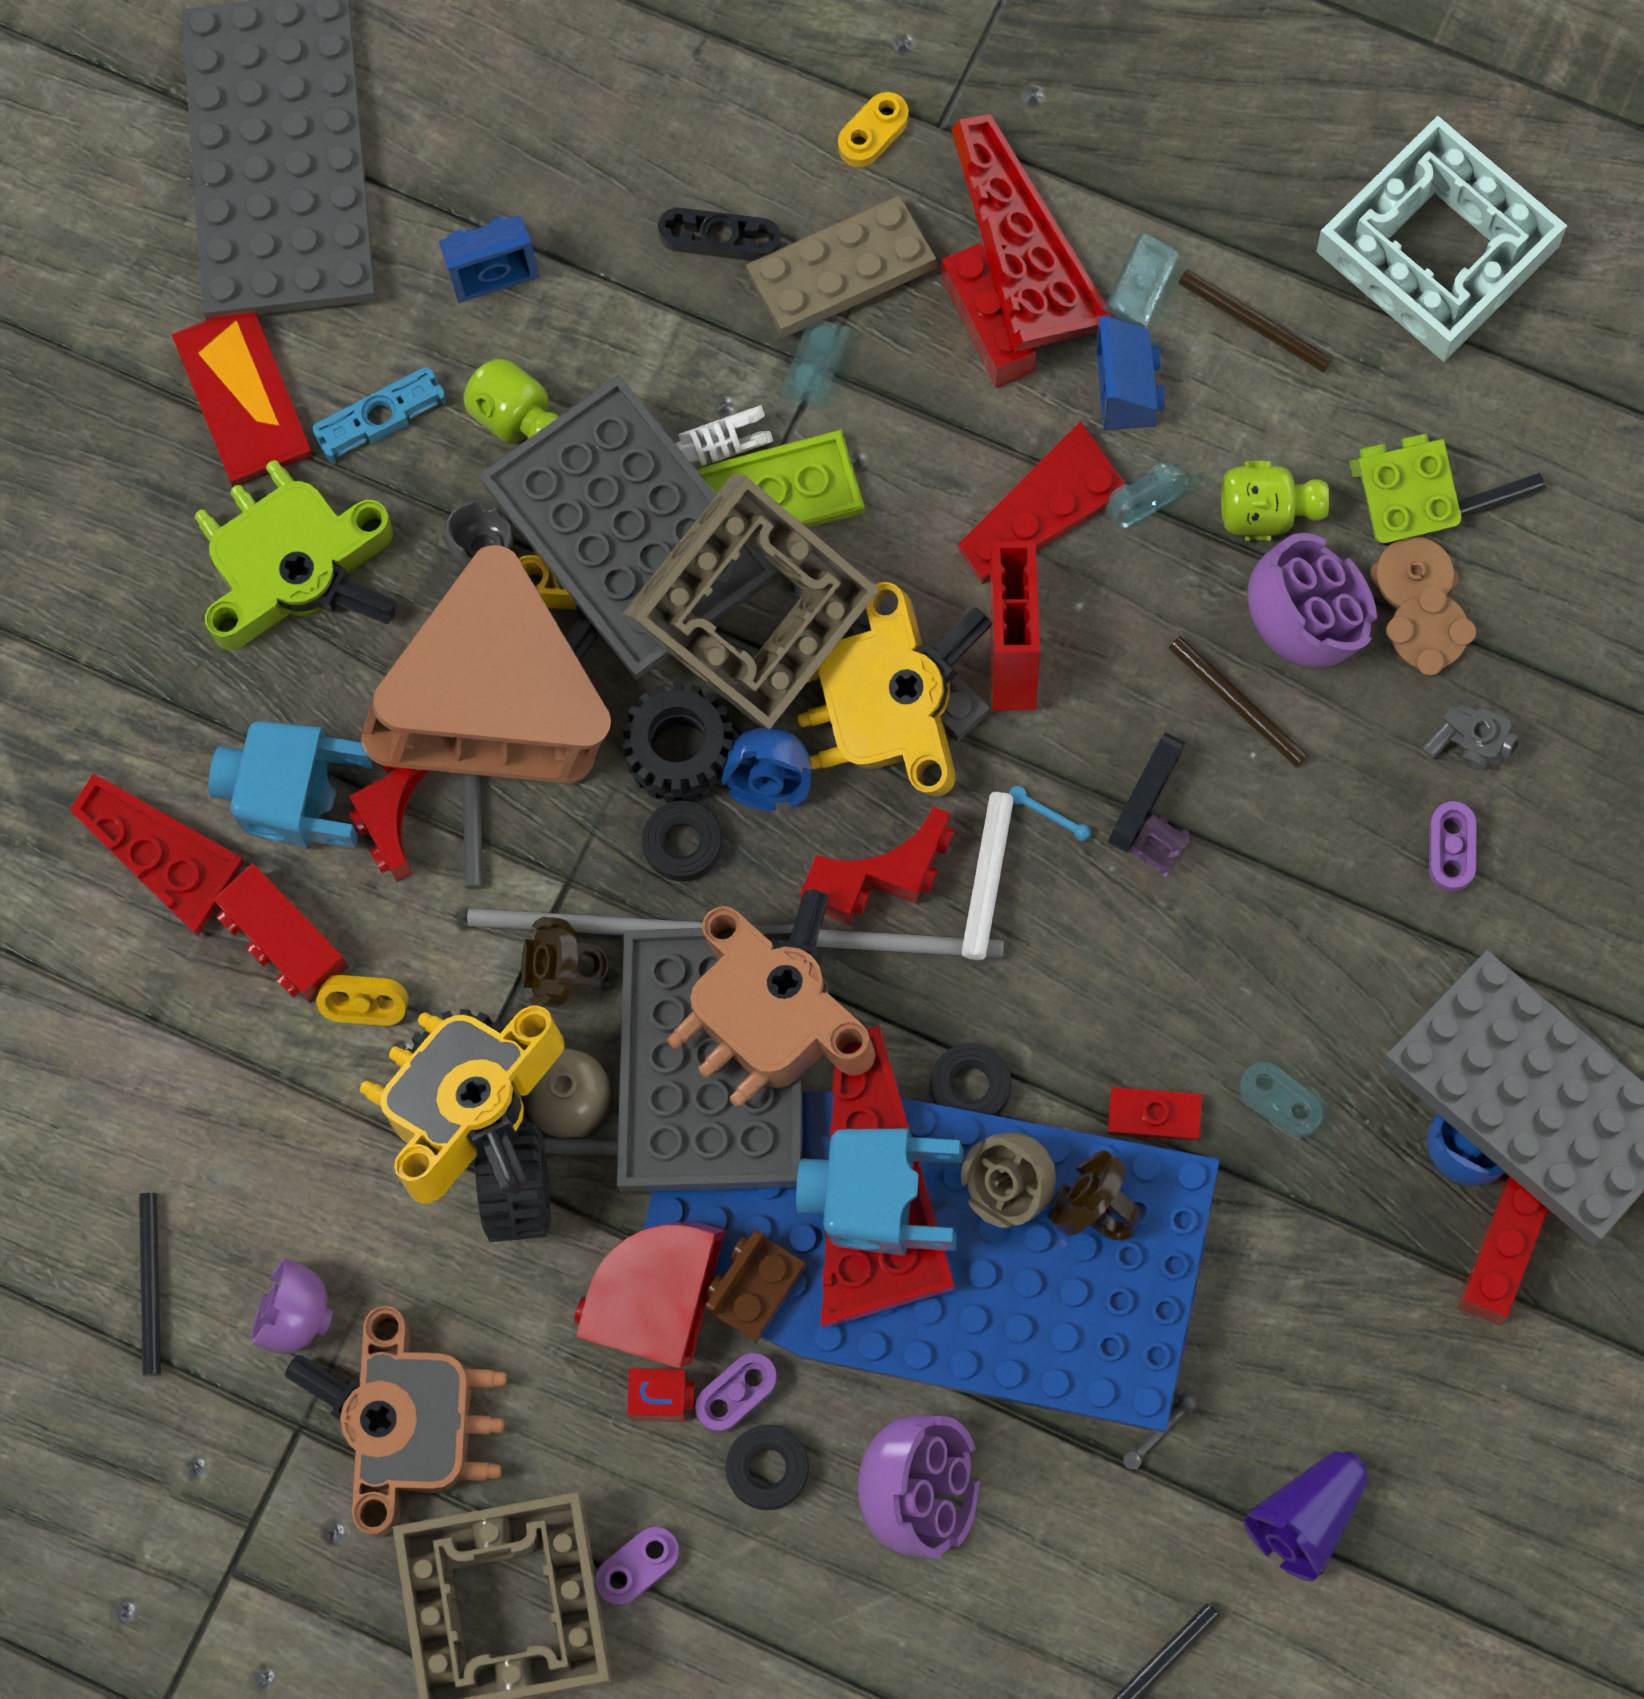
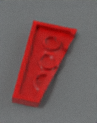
M1080 421L958 544V550L980 583L983 584L990 580L991 541L1036 540L1037 551L1128 496L1129 489Z
M94 773L69 810L197 937L217 908L213 899L236 878L245 863L242 857Z

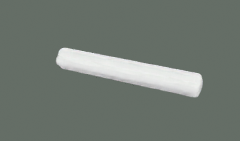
M992 792L989 797L962 946V955L968 959L983 960L987 953L1013 807V797L1008 793Z

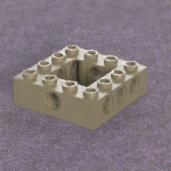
M733 474L622 614L755 724L770 730L880 589L747 476ZM744 543L748 544L805 592L754 658L744 650L732 646L714 632L717 627L711 622L697 617L690 612L703 595L707 597L713 591L710 586L731 560L736 561L741 554L738 551Z
M579 1492L393 1526L419 1699H538L613 1684L599 1593L595 1582L596 1575L584 1502ZM544 1553L546 1566H542L543 1573L549 1583L553 1604V1613H550L551 1623L555 1625L559 1646L548 1648L544 1645H534L527 1647L525 1652L496 1657L486 1654L475 1657L467 1663L453 1570Z

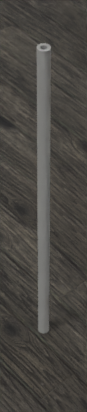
M473 908L468 909L467 925L475 927L538 930L532 927L536 920L541 917H555L567 920L575 933L624 935L626 930L702 928L703 922ZM821 929L816 947L963 956L962 946L964 938ZM989 939L986 957L1003 958L1004 940Z

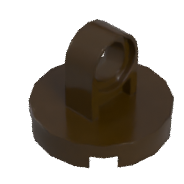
M541 917L533 923L532 927L538 930L534 939H525L521 959L523 987L532 988L533 991L532 998H529L531 1004L556 1008L564 1004L571 994L573 985L596 984L603 980L608 970V958L599 946L577 943L574 930L567 920L555 917ZM583 952L588 953L594 961L593 972L588 977H583L577 969L578 957Z
M1102 1150L1092 1154L1076 1167L1075 1170L1081 1176L1074 1182L1071 1188L1065 1183L1061 1185L1051 1202L1048 1218L1056 1226V1229L1067 1236L1078 1234L1092 1226L1106 1238L1115 1241H1125L1133 1236L1141 1213L1138 1206L1120 1191L1126 1173L1124 1163L1108 1151ZM1107 1214H1114L1120 1216L1127 1222H1120L1114 1220Z

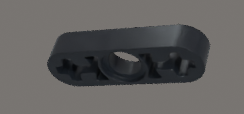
M676 207L665 211L658 222L659 236L662 244L667 249L676 252L755 261L781 249L782 245L779 227L772 220L766 218ZM677 222L684 223L685 230L681 231L680 237L672 236L671 229L675 228ZM697 224H701V241L696 240L695 237ZM716 226H725L731 230L732 236L726 243L716 244L709 240L708 233ZM739 229H743L745 234L743 246H738L740 240ZM760 233L768 234L769 241L765 242L764 247H756L755 239L759 238Z
M1167 732L1163 734L1108 840L1109 845L1127 854L1130 852L1181 756L1186 744L1185 741Z

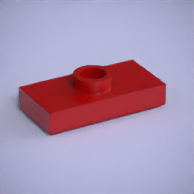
M1111 1087L1108 1135L1198 1142L1200 1138L1202 1094Z

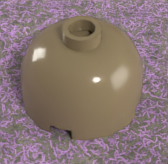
M568 1048L562 1051L559 1058L529 1094L523 1096L525 1112L532 1123L535 1122L540 1131L546 1136L564 1139L586 1138L609 1117L614 1098L611 1080L601 1063L585 1052Z
M1019 1132L995 1134L972 1146L963 1160L961 1171L962 1186L967 1184L968 1191L972 1197L967 1200L972 1210L985 1222L1000 1228L1022 1225L1040 1215L1054 1196L1057 1180L1055 1164L1047 1149L1034 1138Z

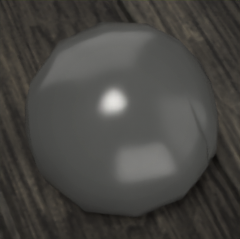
M470 501L453 509L446 521L448 548L454 559L464 566H467L478 550L483 547L498 545L512 550L514 546L512 525L501 515L498 508L484 509L479 507L475 501Z

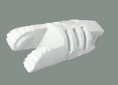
M762 405L680 433L678 434L680 442L675 444L692 466L699 468L773 442L770 431H759L741 439L737 437L735 428L757 422L765 416Z

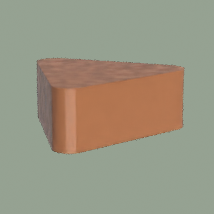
M490 545L478 550L376 688L362 730L361 743L370 759L380 765L389 767L556 783H575L584 779L590 773L598 749L609 732L611 718L609 711L517 555L506 547Z

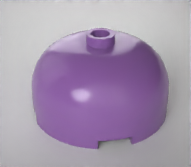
M1297 533L1290 535L1268 551L1256 564L1248 584L1247 599L1249 612L1261 638L1275 653L1285 660L1309 668L1333 666L1346 660L1371 641L1372 638L1369 637L1371 622L1377 619L1375 602L1365 578L1349 557L1342 561L1325 547L1326 539L1309 533Z
M936 1415L904 1416L883 1427L868 1445L858 1476L859 1506L864 1521L871 1533L888 1549L907 1556L939 1559L942 1558L941 1554L951 1546L959 1547L966 1538L975 1517L980 1479L969 1481L971 1471L969 1453L976 1450L969 1432L958 1420L948 1416ZM965 1491L963 1504L957 1514L951 1501L934 1499V1493L960 1495Z

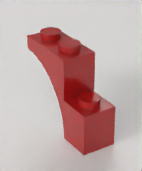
M382 765L385 772L389 775L349 796L356 810L348 814L360 836L362 837L369 833L376 847L369 850L380 872L383 874L390 870L394 879L398 882L412 874L407 864L402 844V825L405 810L415 788L430 770Z
M933 806L924 824L909 840L896 849L874 858L846 861L816 855L800 892V903L806 890H819L829 896L825 916L851 925L855 913L863 915L872 893V890L866 889L867 886L917 905L921 893L929 895L935 883L938 869L933 868V864L938 852L946 854L953 839L955 829L949 827L950 813Z

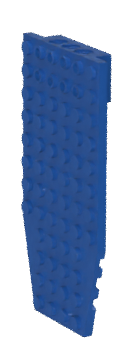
M832 1091L803 1093V1159L829 1160L833 1112ZM901 1098L911 1136L914 1138L960 1140L964 1150L963 1160L972 1146L995 1134L1019 1132L1034 1138L1047 1149L1054 1161L1057 1176L1054 1196L1045 1210L1035 1218L1022 1225L1000 1228L985 1222L972 1210L967 1201L972 1198L968 1191L967 1184L962 1186L961 1181L963 1164L919 1161L938 1227L953 1228L957 1236L956 1251L945 1250L956 1290L823 1329L820 1323L823 1305V1266H825L826 1246L823 1225L824 1215L798 1214L796 1187L652 1191L644 1230L673 1222H696L726 1230L714 1279L719 1274L722 1276L726 1275L734 1263L731 1259V1254L737 1243L745 1235L750 1238L756 1229L763 1233L768 1240L806 1263L807 1268L760 1338L787 1350L793 1355L805 1360L1161 1433L1167 1432L1173 1397L1177 1391L1211 1218V1204L1219 1168V1159ZM1102 1150L1108 1151L1124 1163L1126 1173L1120 1191L1138 1206L1141 1213L1133 1236L1125 1241H1115L1106 1238L1092 1226L1078 1234L1067 1236L1056 1229V1226L1048 1218L1051 1202L1061 1185L1065 1183L1071 1188L1074 1182L1081 1176L1075 1170L1076 1167L1092 1154ZM1107 1214L1114 1220L1120 1222H1127L1120 1216L1114 1214Z

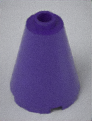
M1339 1451L1331 1452L1250 1510L1247 1515L1248 1517L1244 1520V1526L1249 1537L1266 1556L1273 1550L1284 1559L1283 1563L1279 1566L1281 1569L1301 1580L1315 1581L1324 1572L1368 1484L1365 1464L1358 1456L1349 1451L1344 1453Z

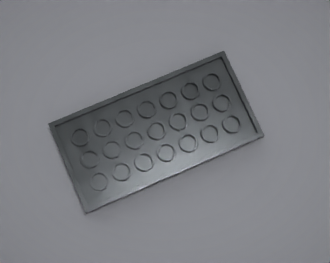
M257 0L181 9L203 314L206 320L214 317L256 313L257 315L376 301L350 0Z

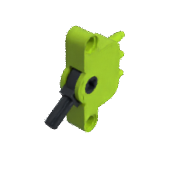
M272 460L266 465V470L278 488L256 503L250 493L246 492L241 485L234 486L230 494L235 499V503L242 513L233 520L220 527L206 510L201 509L196 512L195 520L198 522L201 531L210 541L209 554L219 575L231 590L215 601L205 614L207 629L220 648L237 650L289 614L309 616L324 609L333 613L336 605L345 607L383 624H388L395 616L397 610V602L348 581V573L383 550L393 538V526L385 507L380 502L363 500L337 517L318 490L311 484L294 481L278 461ZM371 519L381 521V525L372 532L361 530L363 524ZM304 570L308 573L306 576L302 575ZM294 574L298 575L296 580H293L292 578ZM228 618L238 620L237 625L228 632L218 631L219 625Z

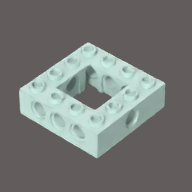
M1437 116L1321 230L1316 252L1445 362L1559 248L1567 225ZM1434 194L1491 241L1487 246L1485 254L1469 270L1464 268L1457 275L1451 293L1433 279L1434 273L1427 268L1424 271L1401 251L1402 246L1396 240L1393 243L1388 240Z

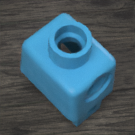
M255 721L248 728L244 749L221 745L216 749L209 774V795L212 798L231 801V814L241 830L246 834L309 849L312 842L356 849L359 836L352 824L321 819L324 815L333 811L337 791L329 783L328 768L330 762L374 770L375 762L365 753L361 742L328 737L323 727Z
M909 1129L837 1130L831 1136L829 1160L801 1158L799 1162L796 1186L797 1213L824 1215V1229L832 1243L838 1247L902 1256L906 1255L907 1248L956 1251L957 1236L953 1228L910 1226L909 1214L910 1202L917 1197L919 1174L913 1170L914 1161L963 1164L964 1150L961 1141L914 1138L911 1136Z

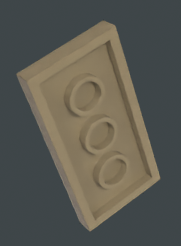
M900 195L746 264L747 274L782 338L937 268L936 257Z

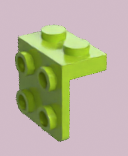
M1425 433L1401 439L1403 448L1391 451L1386 450L1385 443L1359 449L1361 458L1349 460L1352 477H1361L1374 536L1378 542L1388 543L1454 527L1461 522V513L1444 439L1429 441L1428 435Z

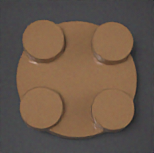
M1421 535L1393 542L1384 550L1379 561L1372 566L1369 573L1372 585L1379 588L1383 597L1396 608H1399L1407 599L1420 594L1423 589L1430 586L1439 587L1447 596L1456 588L1459 580L1458 573L1453 569L1452 561L1446 551L1437 543Z
M1430 586L1423 589L1420 594L1402 603L1394 614L1393 619L1388 622L1386 634L1392 641L1397 654L1406 663L1418 668L1424 675H1435L1443 667L1453 663L1462 654L1466 644L1474 640L1476 628L1453 599L1445 596V593L1439 587Z

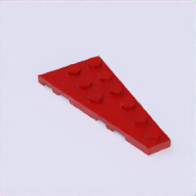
M987 114L960 119L952 128V134L1014 352L1098 333L1099 317L1110 316L1114 318L992 115Z
M880 1026L866 1029L875 1050V1060L869 1070L859 1075H848L834 1065L833 1112L830 1140L834 1132L842 1129H909ZM848 1043L842 1049V1053H855L861 1048L862 1043ZM914 1161L913 1170L919 1174L917 1197L910 1202L909 1225L938 1227L919 1161ZM825 1231L823 1305L820 1323L822 1329L956 1290L945 1250L907 1248L906 1255L902 1256L835 1246Z

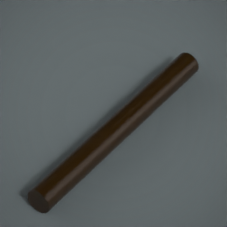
M1187 269L1179 280V285L1322 373H1325L1330 366L1333 358L1190 270Z
M1179 636L1172 642L1169 649L1289 762L1298 768L1309 755L1183 637Z

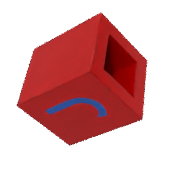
M629 1368L627 1415L630 1421L686 1422V1410L695 1409V1382H687L685 1370Z

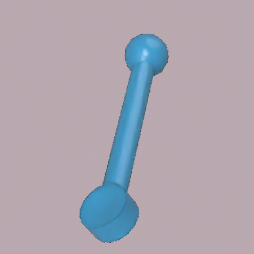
M1015 786L1010 790L1009 794L1013 797L1014 805L1024 804L1072 831L1075 838L1079 841H1087L1091 837L1092 833L1088 825H1077L1026 796V791L1023 787Z

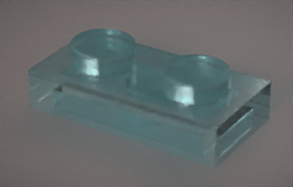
M1145 232L1138 235L1104 310L1125 322L1143 328L1146 327L1180 253Z
M824 320L805 327L782 387L781 398L820 411L823 410L850 338L849 328Z

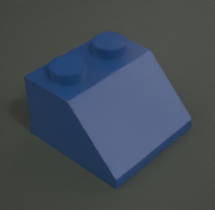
M520 215L512 218L507 216L499 217L490 221L487 226L471 231L467 229L458 230L448 235L446 239L439 241L458 303L539 278L532 243Z
M1110 316L1099 317L1096 357L1104 431L1156 427L1158 411L1165 410L1163 385H1155L1154 371H1160L1159 345H1151L1149 329Z

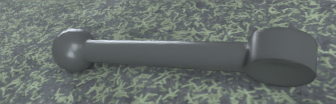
M1191 1395L1180 1397L1178 1407L1169 1417L1167 1431L1184 1413H1191L1195 1410L1196 1400ZM1154 1431L1136 1451L1126 1453L1123 1459L1125 1467L1129 1470H1137L1141 1466L1142 1457L1165 1433Z

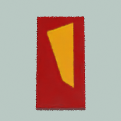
M256 313L214 317L171 334L233 487L268 474L266 465L272 460L278 461L281 467H286L313 456Z

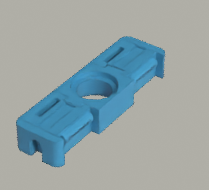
M423 367L321 420L313 426V432L328 461L335 464L337 463L335 460L336 456L340 457L367 443V440H369L371 445L408 426L407 419L410 418L411 420L438 406L437 403L439 402L444 407L447 404V400L431 368ZM386 406L392 411L389 421L381 425H375L368 420V415L374 407Z

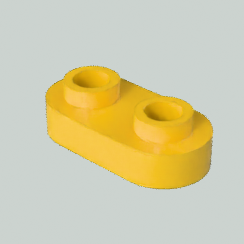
M892 92L879 93L871 98L841 130L838 137L839 155L846 164L857 168L869 166L897 139L908 124V106L905 100ZM889 107L894 110V113L883 115L880 113V110ZM856 137H863L867 140L862 145H856L852 142Z
M334 975L327 978L322 983L316 999L320 1013L331 1021L377 1026H391L398 1023L404 1017L409 1001L406 989L395 980L349 975ZM336 992H345L348 997H341ZM380 995L388 996L392 1000H385Z

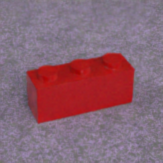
M981 242L943 258L942 282L995 387L998 388L1035 372V348L1014 352L987 254Z
M253 863L213 899L221 910L216 918L233 936L239 931L243 933L251 942L245 947L247 951L262 967H265L270 962L281 973L275 980L293 999L300 993L310 1003L317 997L322 983L327 978L341 975L349 967L343 956Z
M1508 1176L1503 1183L1457 1308L1498 1325H1501L1509 1315L1548 1210L1547 1207L1511 1176Z

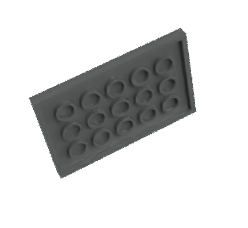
M617 375L478 474V477L489 494L637 680L671 654L622 613L714 499L716 494L620 375ZM744 543L738 551L741 554L736 561L731 560L710 586L713 589L708 597L703 595L690 612L714 624L778 577V571L748 544Z
M794 924L754 927L772 942L774 949H776L779 940L789 942ZM702 928L624 931L617 1187L619 1192L797 1186L799 1162L803 1158V1075L789 1086L781 1088L764 1086L751 1100L746 1101L741 1107H736L730 1101V1096L750 1073L732 1057L719 1071L714 1072L709 1078L703 1077L698 1068L705 1062V1058L719 1045L703 1028L678 1049H673L667 1042V1038L674 1033V1029L693 1012L690 1000L692 988L719 961L711 951ZM724 929L718 934L717 939L729 938L734 934L735 929Z
M1488 950L1474 962L1389 1051L1380 1063V1065L1593 1248L1644 1191V1082Z

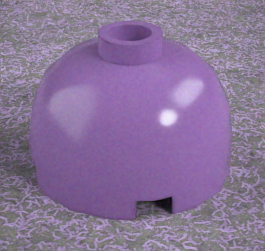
M283 1258L270 1278L271 1281L278 1284L274 1283L268 1295L263 1294L251 1331L252 1345L282 1354L297 1352L308 1346L315 1334L324 1336L333 1315V1310L326 1308L328 1292L322 1279L310 1268Z

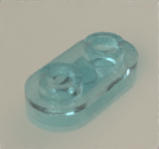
M1159 463L1151 468L1146 476L1133 484L1117 488L1109 497L1106 512L1117 527L1126 528L1132 526L1178 498L1187 488L1189 477L1177 463Z
M1258 1062L1245 1070L1240 1081V1093L1243 1100L1250 1107L1289 1137L1305 1138L1317 1130L1322 1120L1323 1112L1319 1100L1312 1093L1272 1063ZM1260 1077H1266L1271 1081L1272 1088L1268 1091H1262L1257 1088L1255 1081ZM1297 1105L1303 1106L1308 1112V1117L1302 1120L1296 1119L1292 1115L1291 1109Z

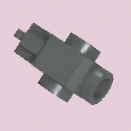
M1461 704L1458 708L1453 706L1447 708V713L1443 716L1444 724L1421 746V749L1430 758L1434 759L1450 742L1460 745L1463 751L1460 759L1464 763L1476 769L1485 770L1487 764L1496 766L1501 764L1504 758L1511 760L1518 750L1521 737L1515 733L1510 719L1481 707L1474 710Z

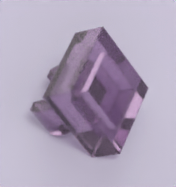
M1152 815L1145 823L1130 853L1167 877L1176 867L1190 841L1188 838L1189 831L1184 829L1180 833L1168 825L1170 818L1167 816L1159 819Z

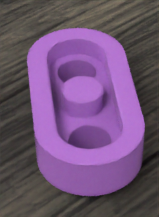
M1450 801L1440 805L1434 811L1430 820L1429 875L1432 882L1439 889L1446 892H1458L1465 889L1471 883L1476 872V818L1473 811L1467 805ZM1446 822L1456 823L1459 827V832L1456 834L1448 833L1444 828V824ZM1449 864L1454 865L1458 868L1459 875L1450 877L1445 874L1443 867Z
M749 1353L737 1359L699 1394L695 1409L700 1423L706 1429L717 1433L726 1432L734 1428L774 1391L777 1384V1373L773 1363L766 1356L758 1353ZM751 1371L760 1372L763 1375L761 1384L755 1387L749 1386L745 1381L747 1374ZM719 1401L728 1405L727 1414L720 1418L711 1414L712 1405Z
M650 1527L640 1532L598 1569L595 1582L600 1596L608 1603L616 1606H624L635 1601L677 1564L680 1549L676 1538L671 1532L661 1527ZM653 1542H659L664 1546L663 1555L658 1559H652L647 1556V1547ZM617 1572H623L627 1575V1584L622 1589H614L610 1584L612 1575Z

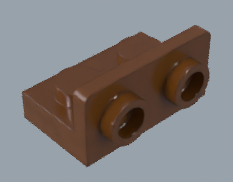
M756 1229L750 1238L745 1235L737 1243L731 1254V1259L734 1263L726 1275L722 1276L719 1274L710 1284L705 1294V1298L709 1300L705 1308L711 1315L757 1344L807 1268V1265L768 1240L763 1233Z

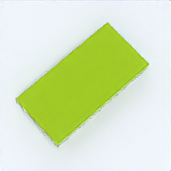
M842 429L695 468L716 495L733 474L747 476L807 528L865 513V507Z

